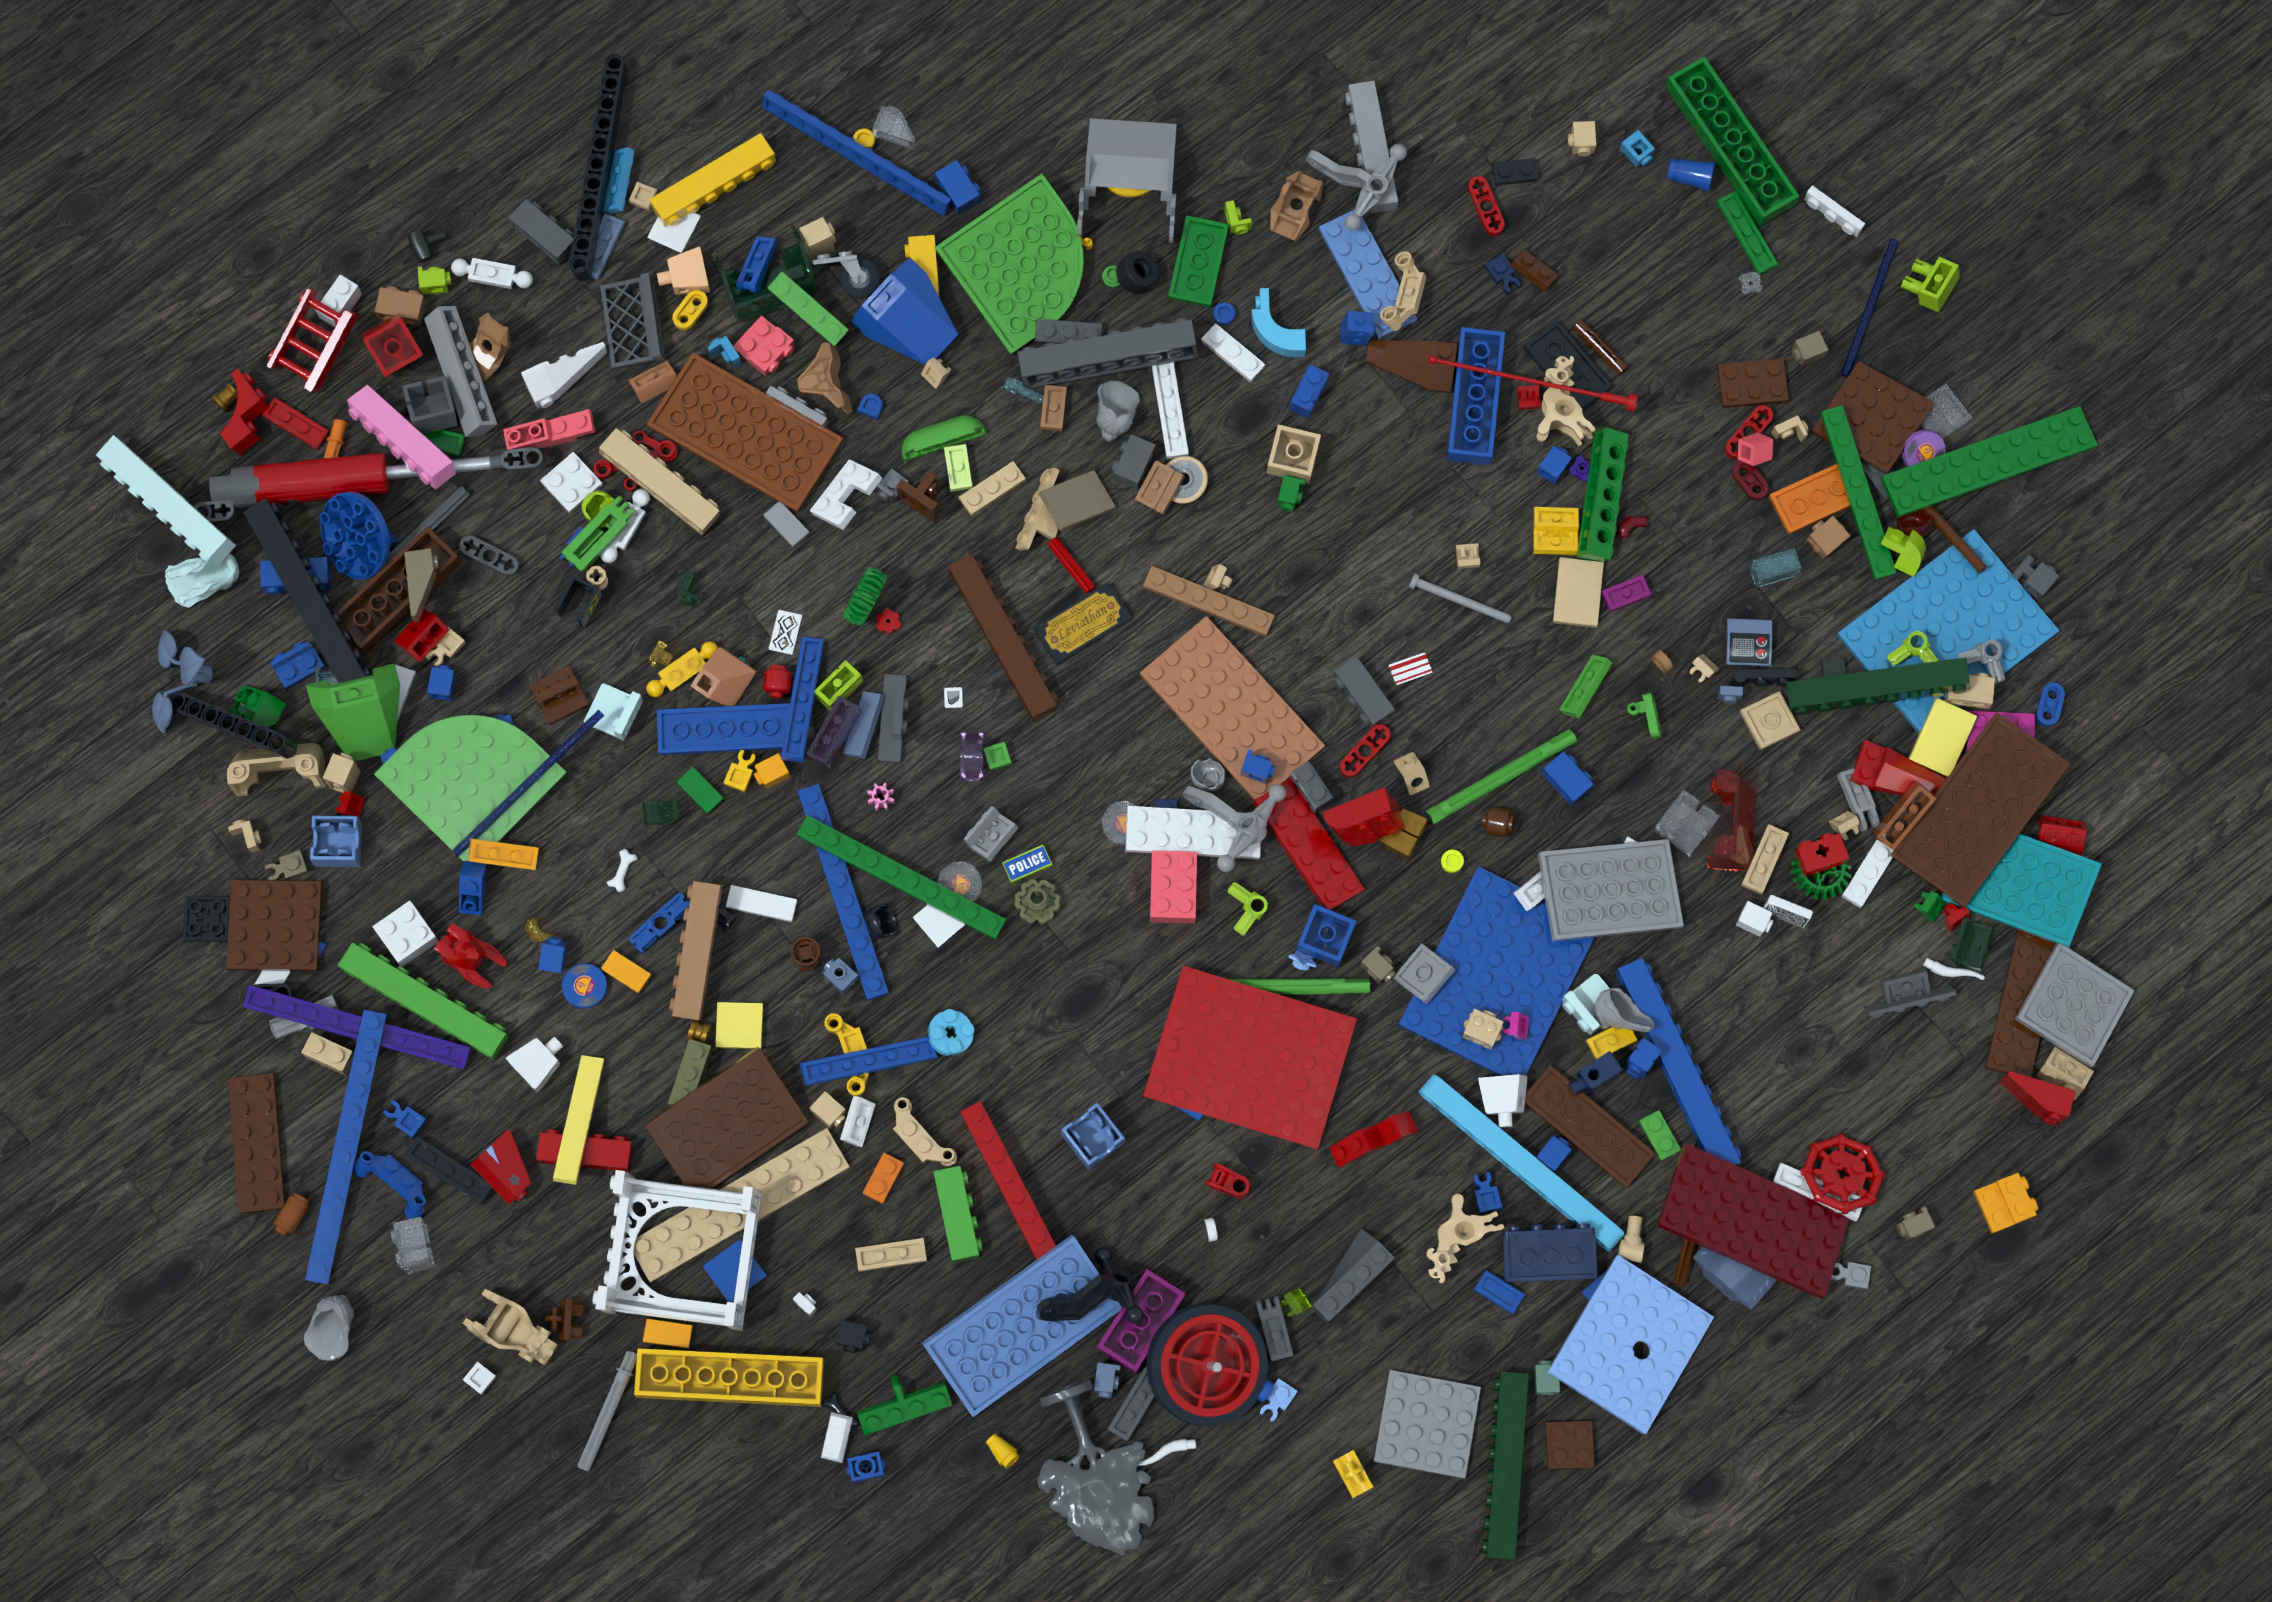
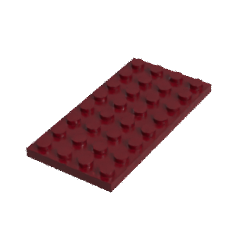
M1685 1143L1682 1146L1657 1227L1823 1299L1829 1287L1849 1218L1818 1202L1816 1203L1811 1198Z

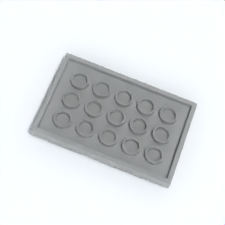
M1669 839L1538 853L1552 942L1679 929L1684 926Z

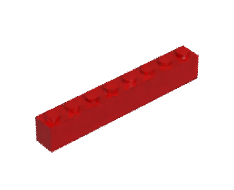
M980 1101L960 1111L961 1117L1035 1260H1037L1056 1245Z

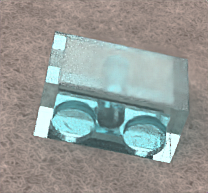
M1795 548L1752 560L1749 566L1756 588L1796 577L1802 569Z

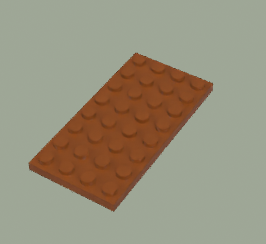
M695 353L691 354L646 424L651 430L773 500L781 502L796 513L801 509L843 442V438L804 417L797 411L785 406L783 403Z

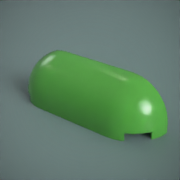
M961 415L910 433L902 444V458L905 462L942 450L944 447L954 446L987 435L984 425L977 418Z

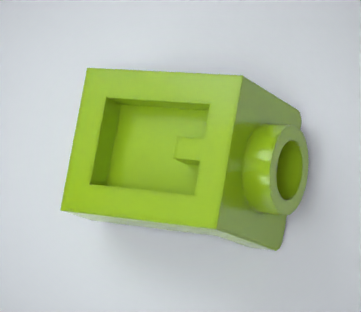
M1234 200L1225 202L1224 212L1227 224H1229L1230 234L1236 233L1240 235L1251 230L1252 219L1241 220L1239 207L1235 208Z

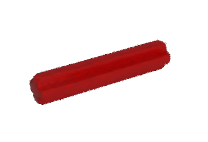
M1054 537L1048 542L1049 548L1085 593L1091 592L1095 588L1092 580L1059 538Z

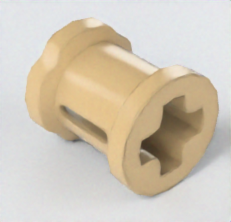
M593 566L587 571L586 578L589 583L599 587L600 591L607 587L608 578L604 569L600 566ZM600 575L599 581L595 582L596 576Z

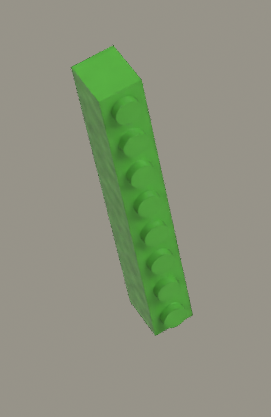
M352 943L337 965L342 971L490 1059H496L509 1038L504 1033L505 1028L495 1022L493 1025L485 1021L487 1018L476 1011L474 1014L466 1010L467 1006L458 1000H455L453 1003L447 999L448 995L440 989L433 991L428 988L429 983L419 977L416 980L408 976L410 972L401 966H398L397 969L389 965L391 961L380 954L378 957L370 953L372 950L364 944L360 943L357 946Z

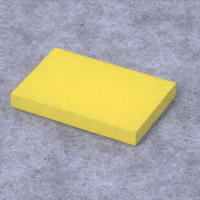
M1935 698L1908 759L1948 777L1957 763L1977 716Z

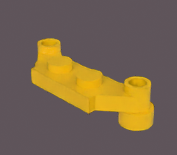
M829 1014L825 1018L826 1029L839 1037L844 1054L867 1049L859 1027L853 1028L846 1024L838 1014ZM833 1022L838 1023V1026L835 1028H832L830 1025ZM870 1073L853 1076L847 1082L849 1094L852 1096L862 1095ZM858 1085L861 1088L858 1091H854L853 1087Z

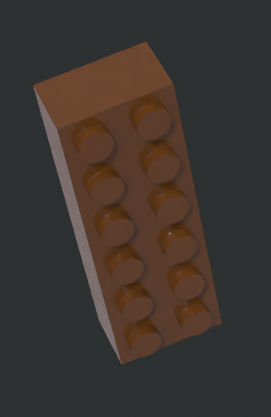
M428 526L337 611L343 619V623H341L343 629H347L354 640L352 643L364 655L411 612L404 552L431 549L433 554L438 556L439 568L436 569V578L430 593L462 564L458 555Z

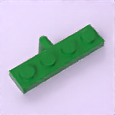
M893 1375L890 1381L896 1398L857 1411L864 1435L952 1406V1402L945 1382L905 1395L899 1376Z

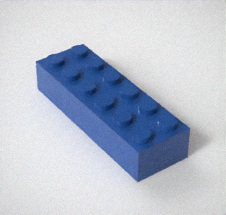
M1461 327L1457 363L1501 372L1505 332ZM1456 367L1447 461L1483 465L1491 464L1501 376Z

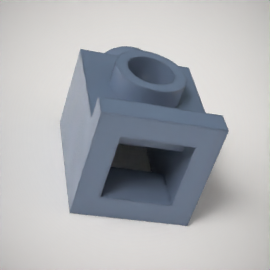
M840 958L836 961L831 959L823 968L825 970L823 973L824 977L842 995L859 980L858 974ZM837 970H842L843 975L837 977L835 975V972Z
M1097 1364L1094 1393H1098V1397L1112 1398L1113 1389H1118L1119 1376H1115V1372L1120 1373V1365Z

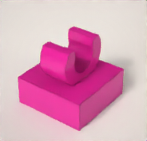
M1511 1012V1017H1504L1503 1020L1510 1023V1028L1502 1029V1032L1517 1039L1527 1040L1529 1017L1520 1012Z

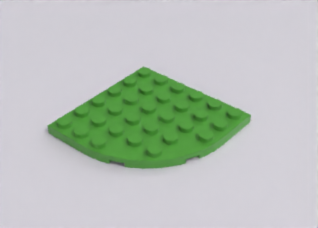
M1040 174L935 247L939 256L1010 355L1035 339L1036 319L1059 320L1065 314L1076 296L1083 272V247L1081 238L1077 234V225L1043 174Z
M463 715L434 722L414 734L374 775L463 861H468L471 839L499 842L567 772L532 738L517 727L492 717Z

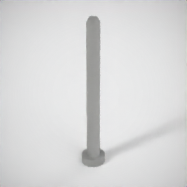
M1414 573L1409 588L1414 589L1416 586L1505 623H1510L1512 617L1509 614L1419 578L1420 575Z

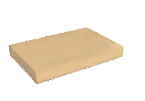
M1559 558L1553 623L1597 628L1604 562Z

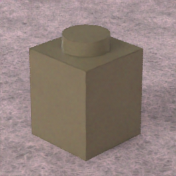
M1820 331L1796 340L1792 347V355L1795 361H1799L1801 367L1824 358L1828 352Z

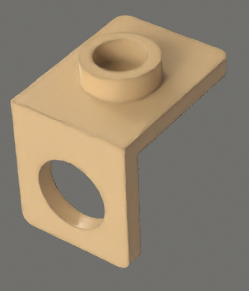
M1413 752L1394 760L1395 766L1404 778L1409 795L1429 788L1430 785L1425 769ZM1415 778H1422V783L1419 786H1411Z

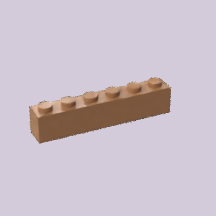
M693 881V885L688 887L687 898L690 899V905L684 911L683 920L687 921L686 930H682L680 936V943L683 944L682 953L679 952L676 965L680 966L679 975H675L673 981V988H676L675 997H671L669 1010L673 1011L672 1016L702 1020L723 885Z

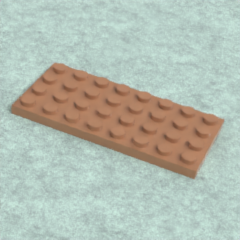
M1207 616L1140 672V676L1253 800L1267 793L1273 785H1281L1286 782L1290 777V772L1310 761L1325 748V745ZM1248 750L1253 751V756L1259 754L1268 757L1269 761L1273 762L1272 765L1276 766L1273 778H1268L1266 784L1240 775Z

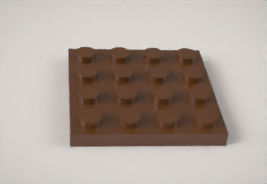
M1858 361L1826 410L1843 406L1860 461L1884 474H1889L1902 455V452H1904L1906 440L1911 434L1919 430L1933 409L1934 402ZM1820 417L1812 429V434L1829 443L1822 418Z
M231 880L226 969L228 971H318L322 881Z

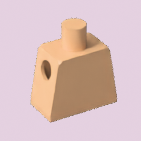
M700 247L667 259L669 271L657 273L659 286L672 284L676 295L688 294L693 290L710 293Z

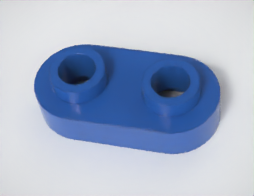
M2058 683L2047 684L2041 692L2036 711V720L2041 726L2051 727L2060 717L2065 691ZM2052 692L2056 698L2051 699L2048 694ZM2048 713L2050 715V719H2045L2043 717V714Z

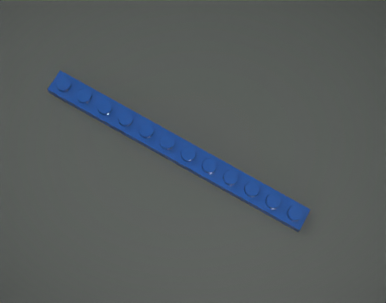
M368 1010L363 1011L305 1280L323 1284L329 1283L387 1014Z

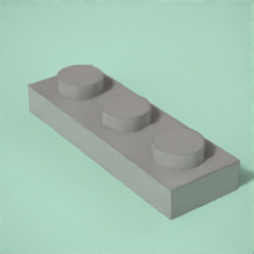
M770 385L766 392L768 396L818 423L820 426L825 428L828 426L829 422L823 411L818 408L812 410L807 407V403L798 397L793 399L788 396L789 392L779 386L774 388Z

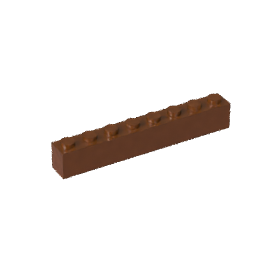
M970 554L949 565V574L1032 722L1034 723L1057 711L1056 703H1058V699L1053 690L1049 692L1045 685L1048 683L1042 671L1038 673L1035 667L1037 662L1033 654H1028L1025 650L1026 642L1021 634H1016L1014 627H1016L1011 615L1006 616L1003 610L1005 605L1001 597H996L992 590L995 587L991 579L984 577L982 573L984 568L980 560H975L973 555Z

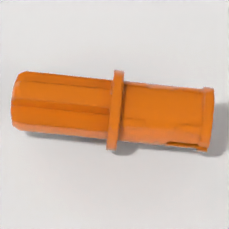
M334 419L330 437L326 439L328 444L324 458L338 457L340 448L344 445L342 440L347 422Z

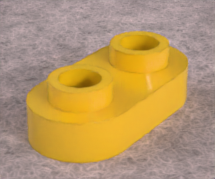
M700 290L689 292L675 310L673 322L677 329L683 331L691 329L706 310L708 299L704 292ZM695 301L701 302L699 306L693 305ZM682 318H688V321L686 323H682L680 320Z

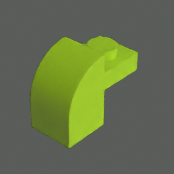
M1888 527L1881 545L1900 553L1894 568L1914 577L1926 551L1923 538L1914 530L1908 536L1898 529Z

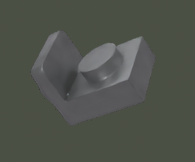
M891 468L883 480L876 486V495L884 502L888 500L893 504L898 498L897 484L901 479L908 484L909 481Z

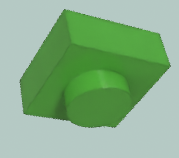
M1005 742L983 748L990 771L1012 764Z

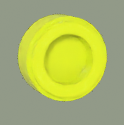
M1448 850L1441 858V866L1448 873L1460 871L1464 863L1462 854L1457 850Z

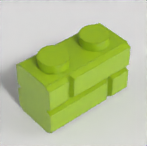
M845 660L839 666V669H836L814 693L816 698L830 712H833L863 683L861 674Z

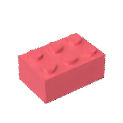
M1152 851L1150 923L1195 924L1197 852Z

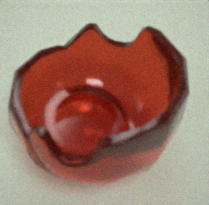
M1923 510L1897 518V528L1905 535L1909 536L1912 530H1914L1923 537L1930 529L1931 514L1925 515Z

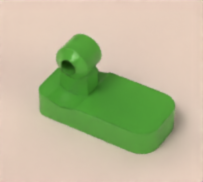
M1652 693L1643 694L1644 701L1630 703L1627 711L1632 716L1646 713L1652 739L1662 738L1654 695Z

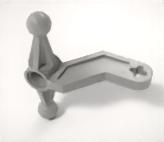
M1402 144L1393 145L1390 149V158L1372 172L1371 175L1360 168L1338 165L1314 150L1309 152L1306 161L1312 167L1341 185L1362 188L1354 213L1349 214L1344 220L1345 227L1348 230L1355 231L1361 226V217L1384 196L1391 184L1397 162L1406 157L1407 150ZM1371 184L1379 185L1381 190H1373Z
M1276 784L1270 787L1269 797L1254 811L1244 815H1240L1209 792L1187 786L1183 791L1182 795L1188 802L1213 812L1237 832L1228 854L1218 858L1217 866L1222 872H1230L1234 868V859L1251 844L1258 843L1265 838L1267 834V821L1276 802L1282 801L1286 796V790L1282 785Z

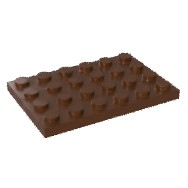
M756 1047L646 1122L644 1126L685 1186L712 1189L807 1124L808 1120L760 1048Z

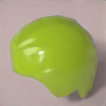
M595 490L586 495L581 505L585 518L591 522L606 505H610L615 499L604 491ZM608 517L600 525V527H606L605 524L608 523L611 519Z

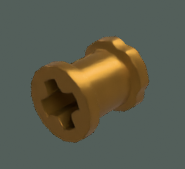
M227 383L225 389L217 396L213 395L211 398L225 412L227 407L234 400L238 399V393Z

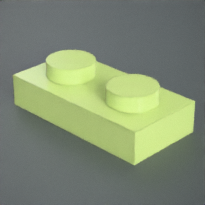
M966 444L944 447L950 491L971 489L972 481Z

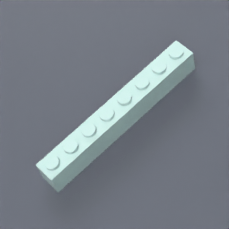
M113 435L96 454L102 460L100 465L109 473L113 470L116 473L114 478L122 485L127 483L130 486L128 491L136 498L141 496L144 499L142 504L151 511L155 509L158 512L156 516L162 522L172 524L170 529L179 537L184 535L187 538L184 542L193 550L198 548L201 551L198 555L207 563L213 561L219 566L236 545L117 437Z

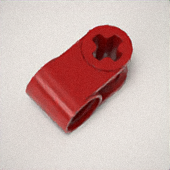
M1214 1163L1213 1173L1210 1179L1205 1182V1185L1235 1199L1247 1197L1250 1192L1248 1179L1223 1165ZM1241 1182L1245 1184L1246 1189L1239 1193L1234 1191L1233 1186Z

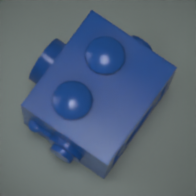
M1348 310L1340 323V343L1366 346L1371 336L1374 337L1375 335L1374 313Z
M871 1452L847 1459L849 1466H847L846 1472L851 1477L853 1484L885 1477L883 1469H885L886 1464L885 1460L881 1459L879 1452Z

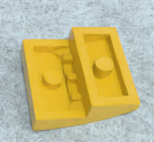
M1534 507L1533 554L1577 555L1578 508Z

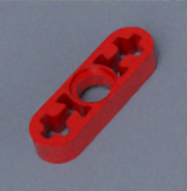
M1473 177L1469 182L1468 192L1483 228L1489 236H1499L1503 232L1505 223L1489 184L1484 177ZM1475 183H1478L1479 186H1482L1481 193L1483 196L1480 198V193L1478 189H1473ZM1487 201L1491 203L1492 209L1490 211H1483L1480 208V204ZM1492 215H1493V218H1492V219H1493L1494 223H1495V224H1499L1497 230H1495L1494 227H1491V228H1490V225H1491V219H1490V217H1491Z
M1758 406L1728 440L1725 446L1727 457L1733 460L1738 459V451L1733 453L1731 449L1732 446H1736L1740 438L1746 437L1743 434L1744 428L1750 427L1755 433L1762 434L1773 418V412L1768 406ZM1766 413V419H1762L1757 425L1755 422L1758 420L1759 414Z
M1375 725L1341 761L1340 773L1346 778L1356 777L1388 743L1390 738L1389 729L1385 725ZM1383 731L1385 739L1379 738L1374 746L1371 742L1376 737L1375 732L1380 733ZM1361 746H1368L1371 749V755L1362 757L1358 750ZM1356 757L1359 761L1354 765L1355 771L1349 770L1347 772L1345 764L1350 765Z

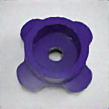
M1577 456L1575 464L1569 468L1570 474L1581 479V481H1587L1590 462L1584 460L1583 456Z

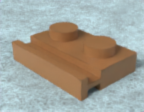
M1155 460L1135 500L1164 515L1185 476Z

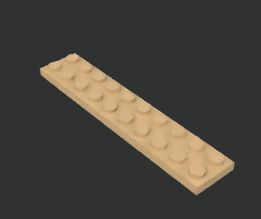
M826 1128L720 1190L743 1193L744 1186L753 1187L762 1193L758 1221L845 1172L850 1167ZM689 1207L638 1236L635 1242L634 1255L649 1282L652 1283L744 1230L747 1214Z

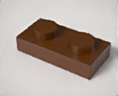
M1525 249L1510 265L1543 291H1546L1559 276Z

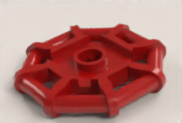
M1838 1133L1837 1136L1818 1143L1813 1142L1810 1145V1151L1804 1167L1800 1170L1801 1176H1804L1814 1197L1813 1200L1816 1203L1820 1202L1839 1210L1842 1214H1848L1850 1211L1867 1205H1874L1882 1180L1885 1179V1172L1881 1170L1872 1152V1147L1845 1137L1843 1133ZM1836 1146L1837 1151L1829 1155L1825 1153L1824 1150ZM1845 1146L1859 1152V1155L1855 1156L1845 1152ZM1817 1158L1822 1161L1820 1169L1813 1168ZM1864 1158H1866L1872 1170L1871 1172H1866L1865 1163L1862 1161ZM1837 1171H1845L1848 1177L1845 1176L1844 1179H1841ZM1815 1177L1822 1180L1823 1189L1820 1190ZM1865 1180L1872 1181L1869 1191L1863 1189ZM1829 1193L1836 1197H1839L1840 1201L1832 1197H1829L1826 1194ZM1857 1194L1860 1197L1851 1202L1848 1201L1850 1195Z

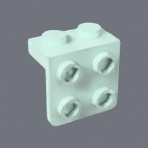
M1597 974L1592 975L1574 991H1569L1562 999L1564 1009L1570 1015L1573 1014L1578 1020V1026L1584 1032L1587 1031L1590 1036L1600 1026L1594 1018L1596 1015V1000L1602 991L1610 989Z

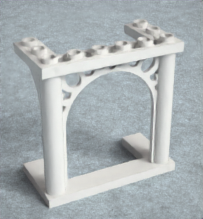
M616 1170L615 1175L611 1177L610 1189H613V1194L620 1197L619 1203L616 1202L614 1208V1216H617L616 1225H613L611 1229V1239H614L613 1247L609 1248L607 1255L610 1267L604 1276V1285L607 1286H599L598 1291H594L593 1304L596 1305L595 1309L615 1315L616 1312L723 1325L733 1330L742 1331L762 1193L753 1187L744 1186L743 1193L638 1180L625 1171ZM647 1199H651L652 1203L658 1202L657 1207L651 1208V1204ZM635 1202H641L645 1205V1216L639 1217L634 1213L633 1204ZM679 1206L747 1214L734 1303L727 1302V1305L671 1298L660 1295L648 1287L640 1277L634 1260L635 1242L643 1225L656 1213L667 1208ZM630 1216L637 1220L635 1228H630L629 1224L632 1225ZM628 1242L632 1245L630 1249L626 1248V1243ZM628 1263L630 1265V1271L622 1274V1272H624L626 1268L625 1266L623 1267V1265ZM628 1277H634L636 1279L635 1286L628 1291H624L621 1288L623 1280ZM639 1288L644 1289L645 1295L638 1293V1296H633L638 1292Z

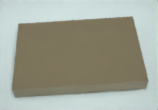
M1094 470L1044 489L1039 493L1060 531L1113 511L1116 507Z

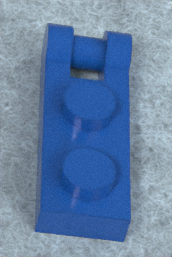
M756 236L736 282L738 291H746L747 289L755 293L761 291V282L779 244L776 238Z

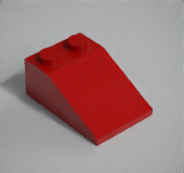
M2011 1071L2001 1078L2000 1084L2035 1116L2044 1119V1123L2056 1126L2057 1123L2061 1124L2069 1117L2075 1090Z

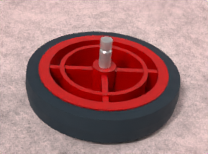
M1204 1303L1183 1308L1172 1314L1161 1324L1150 1343L1146 1367L1148 1381L1154 1396L1171 1415L1192 1425L1217 1426L1239 1418L1254 1405L1266 1382L1268 1358L1260 1333L1245 1316L1224 1305Z

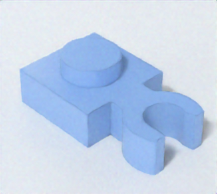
M1278 1378L1271 1394L1267 1398L1270 1403L1261 1408L1260 1415H1263L1266 1410H1271L1273 1416L1270 1421L1273 1422L1277 1418V1409L1280 1408L1285 1411L1297 1391Z

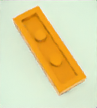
M471 839L468 861L536 870L539 848Z

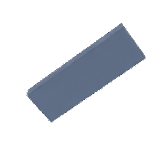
M606 213L601 220L593 271L590 277L598 281L625 226V221ZM580 265L578 270L584 269L585 265Z
M863 691L843 752L844 755L865 759L885 696L882 694Z

